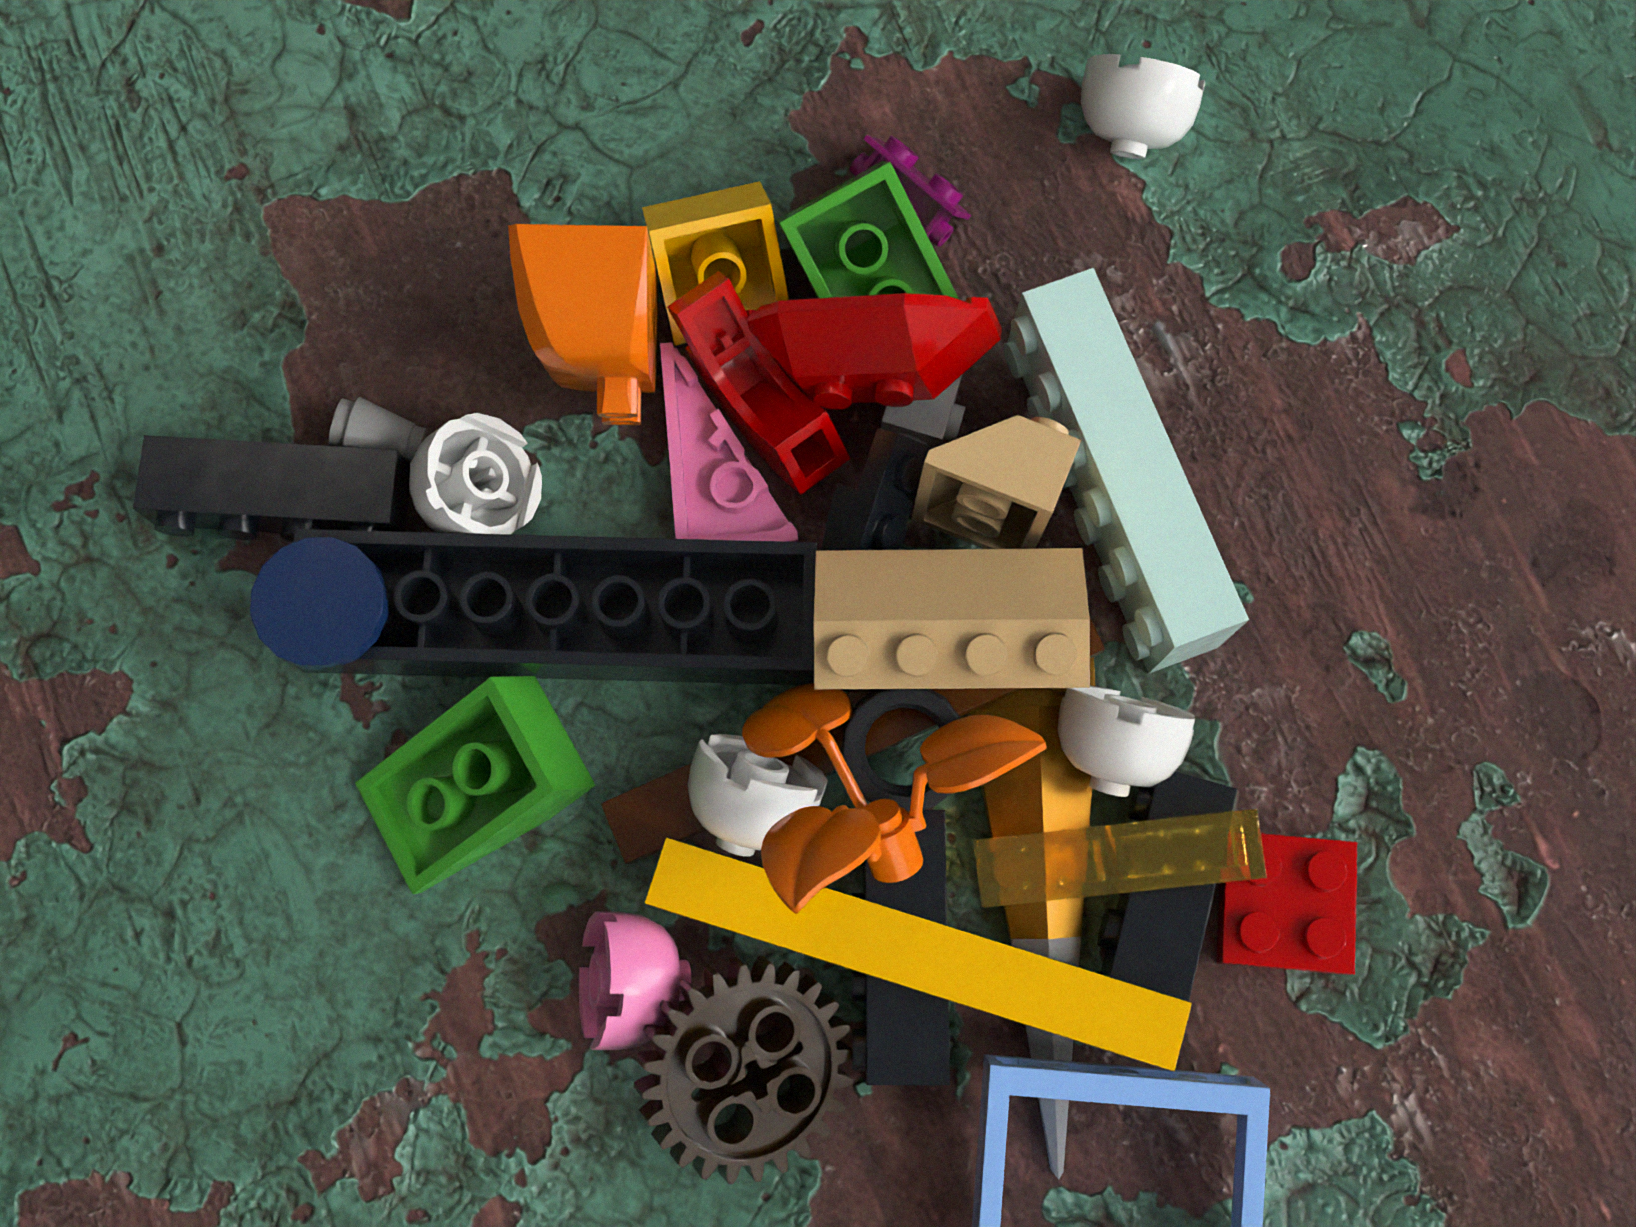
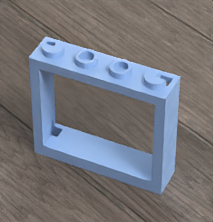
M984 1054L972 1227H1000L1009 1095L1237 1114L1231 1227H1263L1270 1088L1255 1077L1175 1070L1174 1072L1157 1068Z

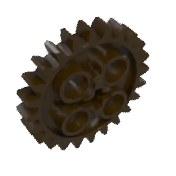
M758 956L750 973L746 964L737 957H731L727 977L722 978L708 964L704 966L703 972L705 986L697 990L684 979L679 982L681 992L685 998L680 1006L665 1000L660 1002L659 1006L669 1020L665 1026L645 1025L643 1029L656 1044L655 1050L638 1052L635 1055V1059L640 1066L652 1074L641 1077L634 1082V1088L642 1099L649 1100L639 1109V1112L649 1126L656 1125L651 1135L663 1150L671 1147L669 1153L681 1168H684L693 1161L692 1166L702 1179L707 1180L716 1167H718V1172L728 1184H734L741 1166H744L755 1182H761L764 1173V1162L770 1160L782 1173L787 1172V1152L793 1148L804 1157H810L812 1153L806 1137L811 1132L825 1137L830 1136L831 1131L822 1120V1117L826 1111L834 1113L844 1112L846 1107L833 1096L835 1088L851 1086L854 1081L853 1078L838 1067L839 1064L853 1058V1050L844 1042L838 1041L851 1029L849 1024L839 1016H833L839 1004L827 993L819 994L822 985L808 974L799 979L800 972L785 961L775 972L774 964L764 956ZM776 1012L775 1024L771 1030L764 1035L755 1036L760 1020L767 1014ZM715 1041L716 1045L711 1057L702 1064L692 1065L693 1056L697 1049L705 1043ZM798 1041H799V1046H798V1048H797L796 1050L792 1051V1050L794 1049V1047L796 1046V1044L798 1043ZM797 1074L796 1082L791 1090L777 1096L778 1087L781 1082L789 1075ZM699 1087L700 1089L698 1090L694 1098H692L691 1094L693 1090ZM737 1103L735 1113L731 1119L723 1124L714 1125L715 1118L720 1110L727 1105Z

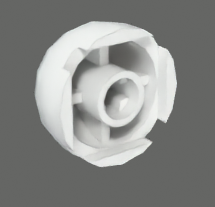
M1118 54L1094 55L1088 58L1081 92L1084 118L1095 135L1112 142L1110 153L1130 159H1145L1147 149L1169 147L1181 140L1193 126L1201 105L1206 83L1205 80L1199 81L1200 74L1177 64L1140 57L1139 65L1127 64L1123 65V67H1118L1121 57Z
M480 413L467 414L460 419L448 421L427 436L420 444L410 464L409 491L415 510L427 526L437 533L511 535L533 518L541 501L542 475L539 465L536 463L531 466L528 455L522 449L528 443L520 432L500 418Z
M1091 685L1090 688H1067L1059 709L1057 730L1063 752L1072 765L1091 775L1089 787L1110 795L1127 797L1131 786H1153L1169 778L1183 763L1194 732L1195 716L1192 713L1145 697H1141L1140 701L1120 696L1121 691Z
M714 734L710 735L708 745L703 739L698 743L690 768L688 792L695 816L706 830L717 836L716 844L729 853L739 856H752L755 850H761L762 841L766 833L781 818L803 807L820 806L828 780L819 768L798 755L795 756L793 765L789 766L775 757L766 758L754 754L747 748L743 736Z

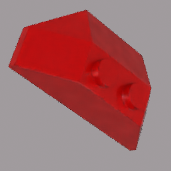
M900 293L781 300L760 306L757 310H746L749 315L746 322L752 335L803 394L817 405L828 409H845L850 407L852 403L878 402L889 407H905L917 400H934L1001 340L1002 327L987 297H968L965 301L947 295Z

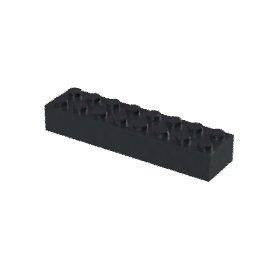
M294 529L293 543L304 538L333 537L355 545L379 568L385 582L386 599L388 600V617L378 640L359 659L343 666L338 664L333 667L323 668L325 670H306L296 666L304 673L461 677L535 676L540 679L805 685L814 683V597L817 542Z

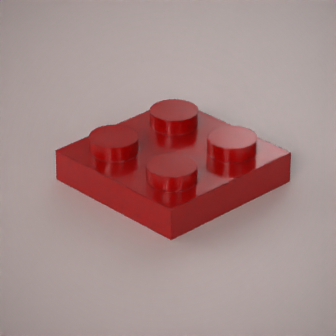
M1228 830L1220 865L1217 964L1355 975L1358 842Z

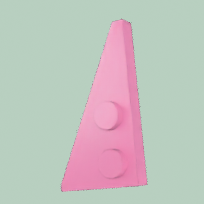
M672 342L660 343L675 539L798 542L796 528L784 516L770 494L767 483L745 455V449L720 410H716L687 359L680 354L677 348H674Z

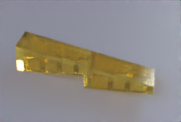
M1235 809L973 840L981 906L984 908L1267 878L1257 809Z

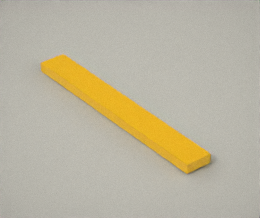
M669 838L665 840L645 900V904L1175 1072L1192 1003L828 888L820 890L798 914H795L775 893L764 868Z

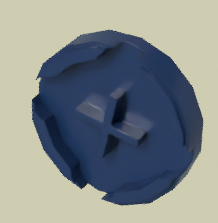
M311 537L282 547L262 566L251 589L250 616L259 639L277 657L306 670H325L323 668L333 667L338 664L343 666L359 659L378 640L388 617V600L386 599V588L379 568L355 545L333 537Z

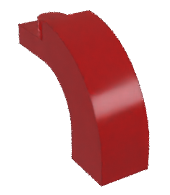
M718 271L667 306L689 345L685 348L686 352L717 401L763 460L800 495L851 459L827 411L809 399L794 385L777 362L749 331L746 322L749 315L728 277Z

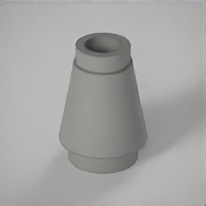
M358 397L355 402L342 398L332 420L329 446L398 450L405 461L412 462L420 444L427 437L428 429L417 426L415 423L362 397Z

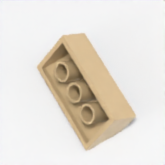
M1082 548L816 551L814 689L1090 688V616Z

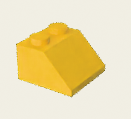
M760 181L642 207L675 346L687 342L667 306L718 271L730 279L745 310H757L760 306L772 302L789 300L772 205Z

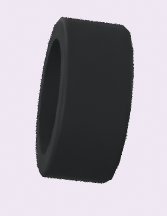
M874 689L855 704L852 709L853 714L851 718L844 723L841 753L866 800L873 802L879 799H891L896 801L900 807L910 811L912 785L891 784L878 777L868 764L865 743L869 729L874 721L885 712L902 707L918 709L930 716L939 728L961 717L944 696L932 689ZM927 782L923 810L935 807L952 793L941 794L934 792Z

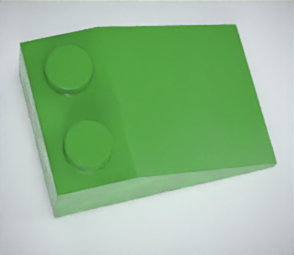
M882 161L776 219L817 298L911 293L947 295L959 299L891 162Z
M535 676L488 678L355 782L413 895L422 893L548 821L596 786Z

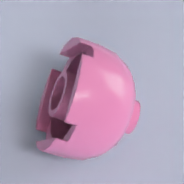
M595 911L588 920L582 942V947H595L594 953L591 956L589 968L579 967V1010L582 1031L585 1038H594L590 1045L592 1050H622L639 1047L651 1041L649 1036L643 1031L645 1025L665 1026L669 1020L659 1006L661 1001H669L678 1006L679 1001L685 1000L679 982L684 979L691 983L690 964L688 960H679L677 946L663 926L638 914Z

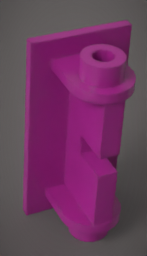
M868 134L865 136L864 140L875 150L870 156L865 152L861 153L853 161L849 171L856 176L882 161L891 162L930 242L932 241L938 247L943 245L954 230L948 224L949 220L953 216L966 220L972 216L958 204L964 195L937 173L934 174L931 180L914 167L919 157L894 136L891 135L886 142Z

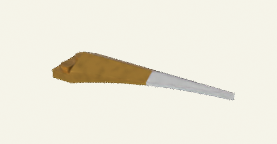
M1094 657L1090 658L1091 686H1095ZM1023 688L966 714L967 716H998L1013 721L1042 736L1047 746V749L1026 762L981 785L1010 943L1012 947L1079 967L1092 788L1089 787L1091 775L1074 767L1061 748L1057 731L1061 701L1065 697L1067 688ZM1025 1025L1031 1058L1072 1061L1073 1040ZM1038 1098L1050 1169L1060 1179L1064 1172L1069 1100Z

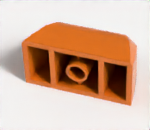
M508 225L510 258L518 311L528 341L537 358L553 381L562 388L597 392V415L602 417L603 425H641V393H655L657 375L658 278L647 226Z

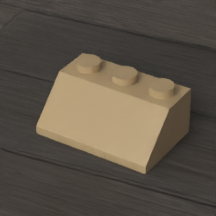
M1016 415L930 449L924 461L911 520L984 549L1036 548L1054 511L1081 439L1068 435L1069 431L1067 428L1052 419L1033 417L1030 420Z

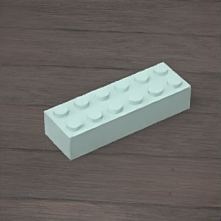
M1094 268L1023 292L1015 318L1011 320L1008 343L1004 344L1005 358L1012 375L1016 379L1023 377L1031 397L1027 399L1030 418L1045 417L1052 419L1066 427L1069 431L1068 435L1081 439L1063 489L1070 487L1078 509L1074 511L1078 532L1086 545L1094 544L1103 565L1098 568L1103 591L1110 602L1118 601L1127 621V624L1123 625V635L1131 655L1137 661L1143 659L1148 673H1152L1218 648L1240 629L1249 618Z

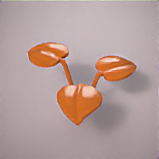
M810 683L780 693L768 701L763 708L753 712L744 723L742 736L747 748L758 756L766 758L783 757L803 750L817 739L826 750L855 808L849 809L846 805H839L831 812L824 807L808 806L795 810L776 822L766 833L761 846L763 868L770 885L782 902L792 912L798 914L820 890L848 874L865 860H867L872 876L880 882L894 883L913 876L923 864V855L915 832L926 828L922 812L927 782L934 792L941 794L957 793L978 787L1047 749L1043 737L1013 721L991 715L967 716L944 725L928 736L920 747L922 759L926 764L916 768L913 773L910 811H907L891 799H879L867 804L833 736L828 732L846 722L853 714L850 699L843 690L814 689V683Z

